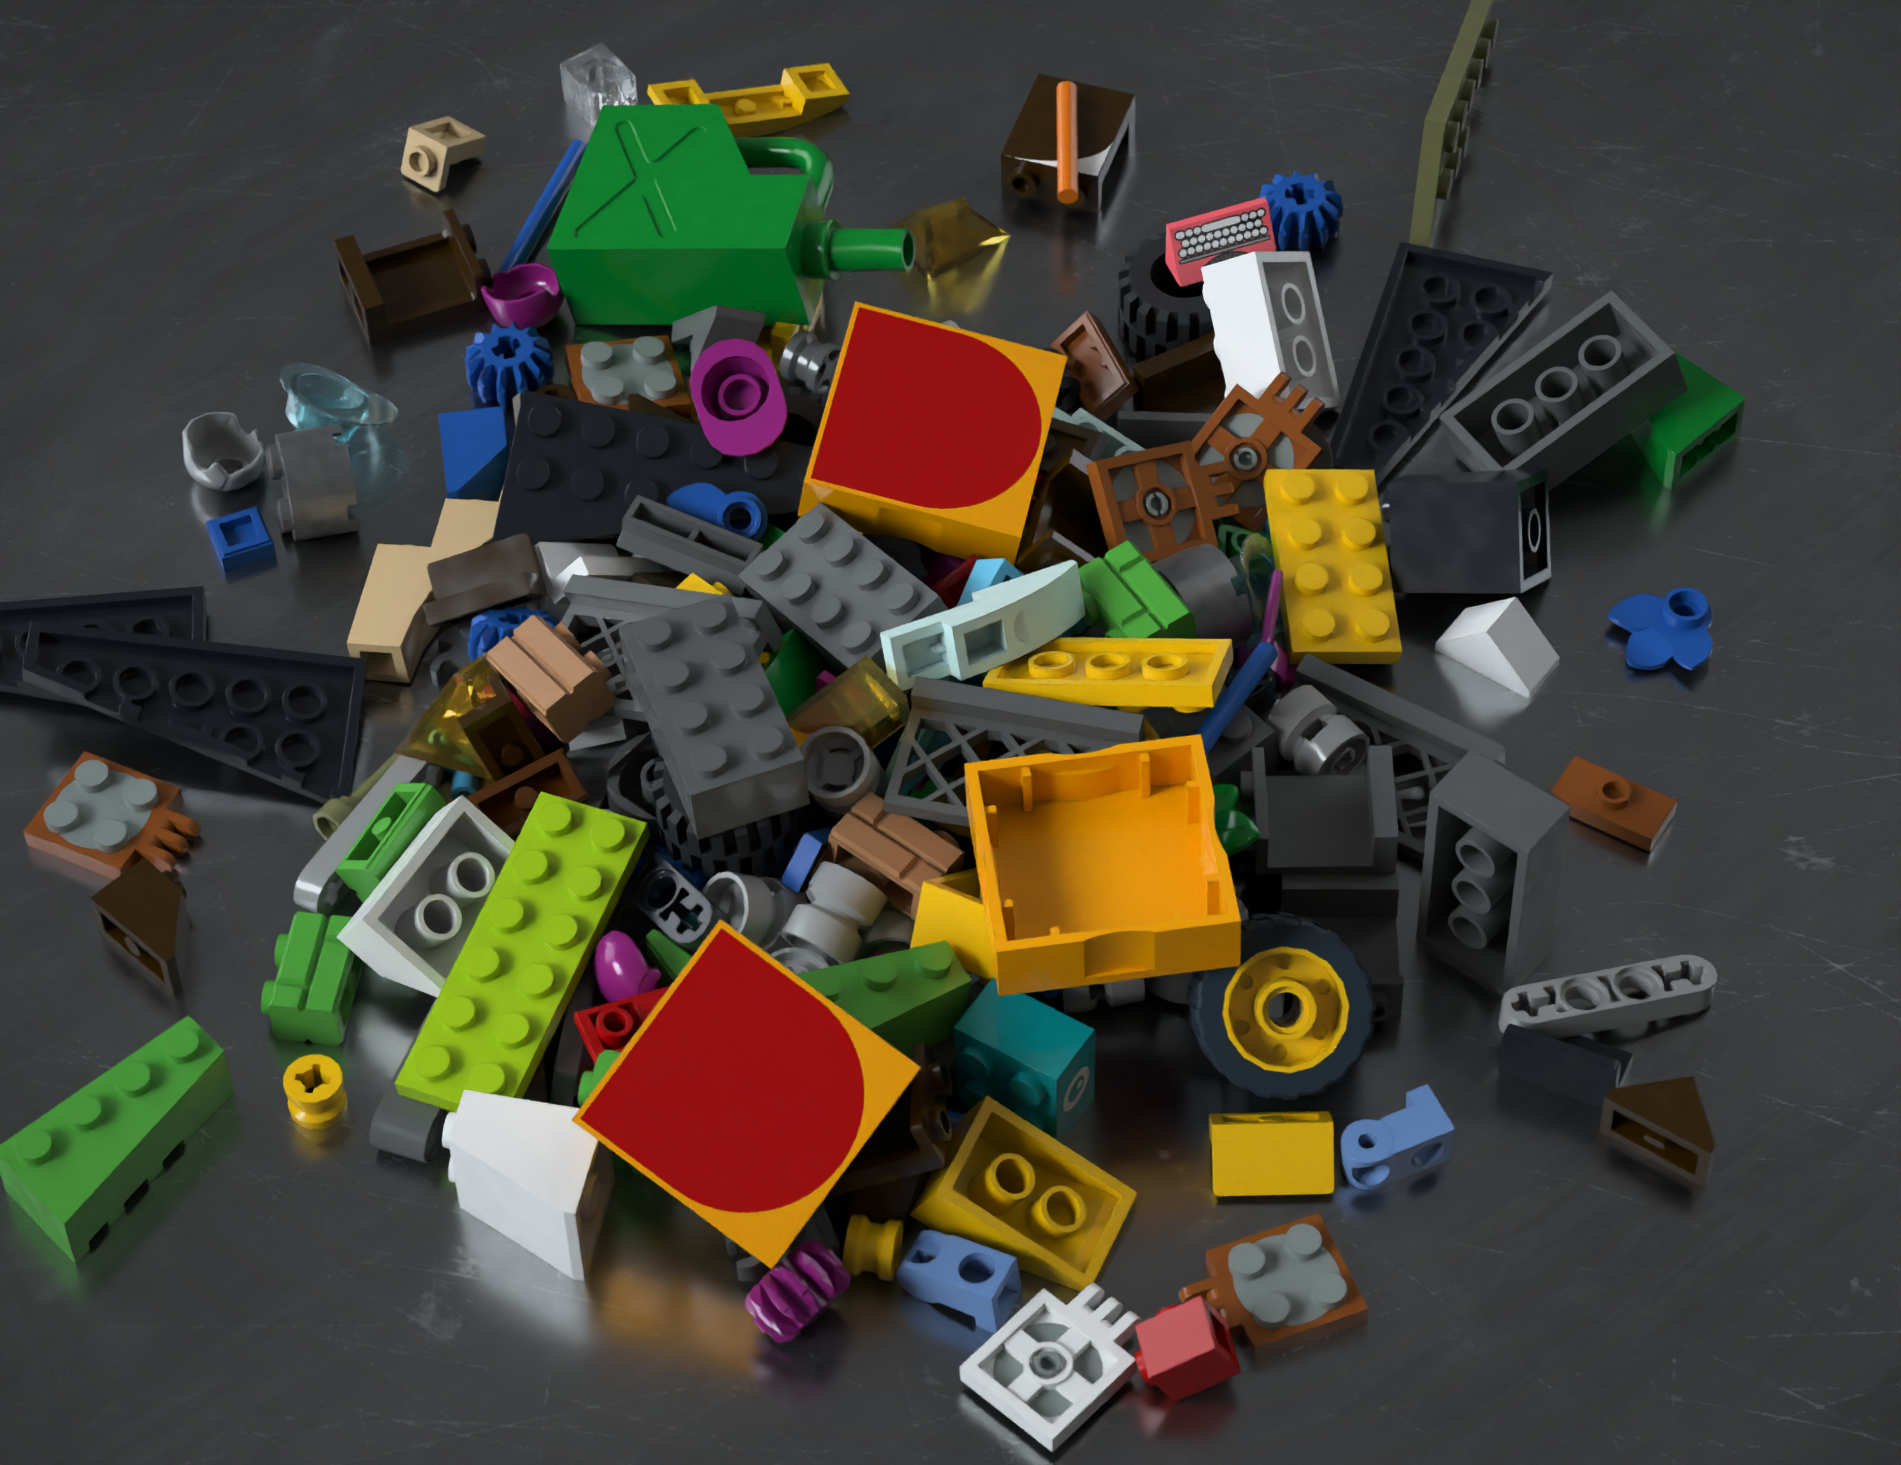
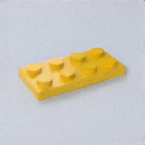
M1267 469L1263 485L1275 570L1279 569L1283 572L1280 606L1289 663L1300 664L1305 655L1309 654L1329 664H1398L1402 654V646L1374 470Z
M1056 637L1015 660L989 670L983 681V688L1088 706H1116L1118 710L1124 712H1138L1148 707H1173L1178 712L1194 713L1202 711L1207 707H1214L1233 662L1232 639Z

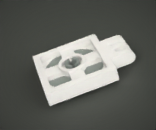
M1095 1283L1089 1284L1067 1306L1043 1288L960 1366V1380L1053 1453L1136 1373V1359L1122 1349L1121 1346L1136 1333L1135 1325L1141 1323L1142 1319L1132 1311H1128L1112 1325L1121 1314L1123 1304L1114 1297H1109L1094 1311L1093 1309L1101 1302L1105 1291Z

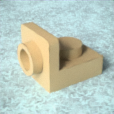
M449 116L411 126L408 131L401 173L434 192L444 190L450 165H456L462 160L482 155L486 136Z

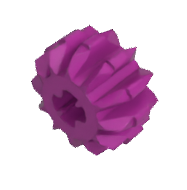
M818 1240L803 1242L796 1250H792L787 1257L777 1263L751 1289V1292L746 1297L744 1307L754 1317L752 1321L764 1334L768 1333L777 1343L788 1342L803 1332L844 1294V1291L849 1287L851 1276L843 1268V1262L831 1249L828 1251Z

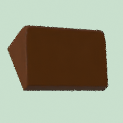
M560 748L466 797V799L513 839L519 836L541 791L579 803L590 799V795L564 749Z

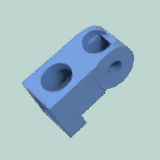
M1428 1084L1406 1092L1405 1109L1382 1117L1378 1121L1363 1119L1355 1121L1346 1127L1341 1137L1340 1170L1343 1178L1350 1185L1363 1190L1377 1189L1454 1159L1456 1129Z
M923 1230L918 1234L896 1271V1278L899 1284L915 1298L928 1303H941L975 1317L976 1326L994 1334L1004 1326L1022 1295L1017 1257L955 1235L949 1236L933 1230Z

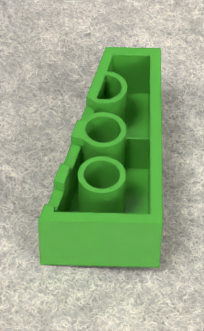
M947 941L796 974L907 1057L913 1055L914 1044L926 1042L931 1047L954 1036V1026L965 1014L972 983L971 978Z
M188 1015L0 1144V1174L5 1190L75 1264L90 1250L88 1242L104 1225L110 1228L125 1211L124 1203L143 1182L150 1184L164 1169L162 1161L178 1144L186 1145L234 1092L225 1051Z

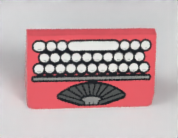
M1265 197L1166 224L1165 262L1180 286H1188L1204 281L1201 267L1251 252H1276L1270 212Z

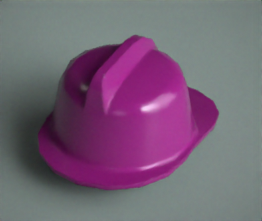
M734 338L719 341L704 350L693 365L689 381L691 396L705 436L711 446L724 455L745 457L760 453L771 446L780 436L788 417L786 400L773 363L765 350L751 341Z

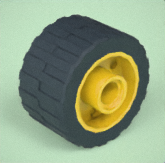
M1277 912V914L1270 915L1264 913L1251 915L1249 919L1241 922L1240 966L1192 972L1193 978L1191 986H1188L1187 1001L1190 1006V1013L1188 1014L1190 1026L1196 1034L1198 1045L1211 1063L1231 1083L1242 1090L1244 1088L1248 1089L1256 1096L1268 1099L1270 1097H1279L1283 1100H1294L1308 1094L1313 1096L1325 1091L1324 1088L1340 1082L1348 1075L1347 1072L1355 1063H1358L1365 1053L1366 1043L1372 1037L1374 1029L1373 1012L1376 1011L1375 996L1371 991L1370 983L1372 981L1368 971L1361 965L1358 960L1359 956L1350 945L1317 921L1307 917H1296L1292 913ZM1283 992L1291 993L1293 1002L1289 1012L1278 1018L1269 1017L1268 1007L1272 998Z

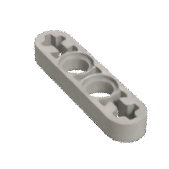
M420 742L411 743L302 870L294 889L295 903L313 913L329 915L351 891L335 872L336 868L397 783H427L436 789L444 775L446 767L445 755Z
M1687 954L1521 985L1509 989L1504 994L1498 1024L1503 1034L1508 1024H1514L1555 1039H1562L1694 1013L1706 1009L1712 1003L1718 974L1716 968L1706 959ZM1625 988L1640 989L1650 997L1637 1000L1625 996L1621 990ZM1580 998L1590 1001L1596 1008L1580 1010L1570 1006L1566 1001Z

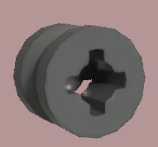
M800 330L790 339L784 349L780 361V374L791 382L801 380L806 383L808 390L822 395L831 387L842 347L832 342L822 344L818 342L815 334L807 330Z

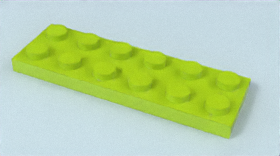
M542 791L540 792L395 1081L399 1095L456 1113L464 1090L519 1099L523 1098L594 952V948L601 938L650 837L646 822Z

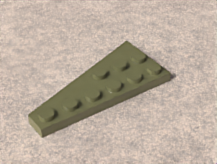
M1471 0L1425 118L1410 244L1432 248L1444 200H1449L1453 178H1457L1461 156H1465L1470 127L1465 126L1468 112L1472 108L1475 89H1479L1482 71L1487 68L1490 49H1494L1498 32L1499 19L1490 18L1493 0Z

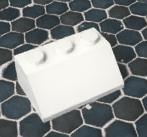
M1251 252L1201 267L1204 280L1203 297L1207 307L1210 309L1215 332L1214 349L1221 361L1226 383L1225 398L1234 386L1239 384L1255 398L1259 399L1275 377L1283 371L1291 377V381L1280 397L1285 400L1298 384L1308 390L1307 396L1297 408L1301 413L1315 397L1325 403L1322 411L1342 407L1310 252Z
M461 795L434 814L346 924L337 938L380 976L438 998L515 841Z

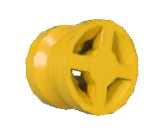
M321 1054L306 1055L290 1064L284 1073L283 1086L288 1098V1109L293 1121L300 1127L309 1130L326 1129L339 1122L347 1111L348 1098L343 1086V1073L339 1064L332 1058ZM317 1086L312 1093L306 1092L309 1088Z
M853 1214L849 1222L843 1253V1268L848 1274L857 1276L863 1271L876 1273L880 1280L893 1282L900 1261L903 1222L889 1219L884 1224L871 1223L866 1215Z

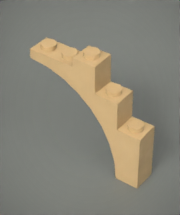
M501 495L499 502L446 498L431 547L410 544L377 545L347 640L350 657L367 659L365 680L411 682L423 651L439 630V627L428 626L423 609V604L435 601L427 566L432 562L490 544L492 542Z

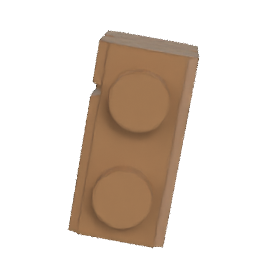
M533 614L513 630L514 636L511 638L506 636L487 652L486 659L495 673L498 674L504 686L563 743L569 744L588 728L590 720H598L615 705L616 698L606 684L612 678L611 673L592 651H589L583 657L578 653L582 649L580 643L561 622L552 628L539 615Z
M868 791L853 806L851 813H847L832 828L828 838L826 861L849 869L875 885L887 897L886 903L915 921L923 881L962 871L965 852L960 849L957 841L945 831L935 830L933 832L913 819V817L884 812V799L872 791Z

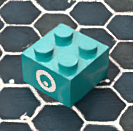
M992 978L954 1026L956 1097L961 1099L968 1108L972 1109L984 1097L989 1096L1062 1143L1095 1099V1029L1024 993L999 996L996 979Z

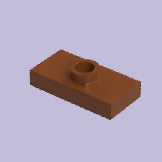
M1088 310L1050 344L1051 348L1060 351L1064 356H1068L1066 361L1067 370L1073 372L1081 385L1079 397L1088 413L1100 421L1104 422L1140 390L1100 319Z
M1577 756L1573 757L1550 791L1563 803L1571 807V817L1649 852L1676 813L1677 800Z

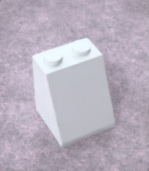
M464 1090L457 1113L449 1112L447 1114L442 1133V1145L444 1148H449L451 1154L448 1179L450 1182L456 1183L460 1208L570 1278L585 1281L615 1183L611 1149L572 1121V1118L580 1108Z

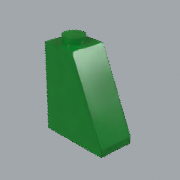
M1676 351L1674 352L1676 353L1688 390L1630 432L1661 484L1670 491L1675 489L1741 435L1746 403L1744 396Z

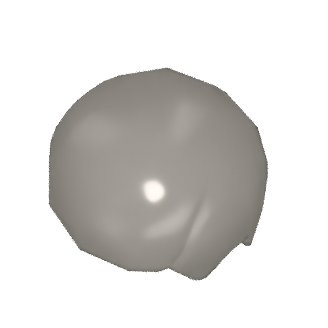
M205 413L190 420L182 432L185 468L195 481L210 489L219 491L239 490L254 482L266 463V453L263 443L260 441L259 431L256 429L252 430L251 433L244 431L234 413Z

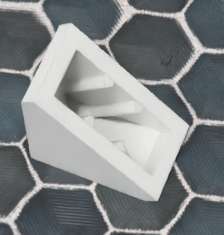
M1517 597L1465 608L1435 643L1436 651L1528 699L1533 696L1559 665L1560 659Z

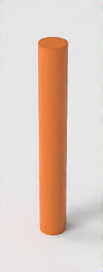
M1063 81L1057 85L1058 200L1064 204H1072L1078 200L1077 86L1070 81Z

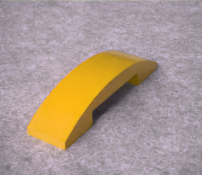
M829 63L784 68L781 84L704 94L695 79L652 84L649 85L647 92L655 105L719 104L733 137L767 135L802 125L847 103L850 93Z

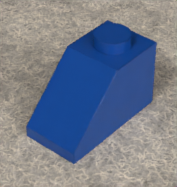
M502 406L438 414L447 498L492 501L502 491L516 426L505 428Z

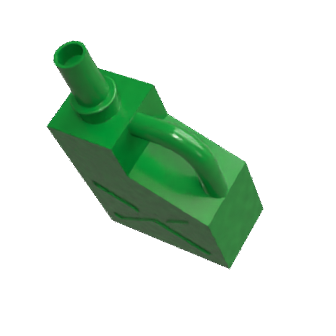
M719 104L603 105L546 250L575 325H673L674 321L715 305L765 313L764 325H775L776 322L811 325L826 279L834 282L839 279L842 272L909 271L915 259L914 236L909 228L841 227L839 221L835 218L826 221L824 215L834 189L835 168L823 149L805 139L791 137H733ZM748 168H789L799 170L803 175H751Z

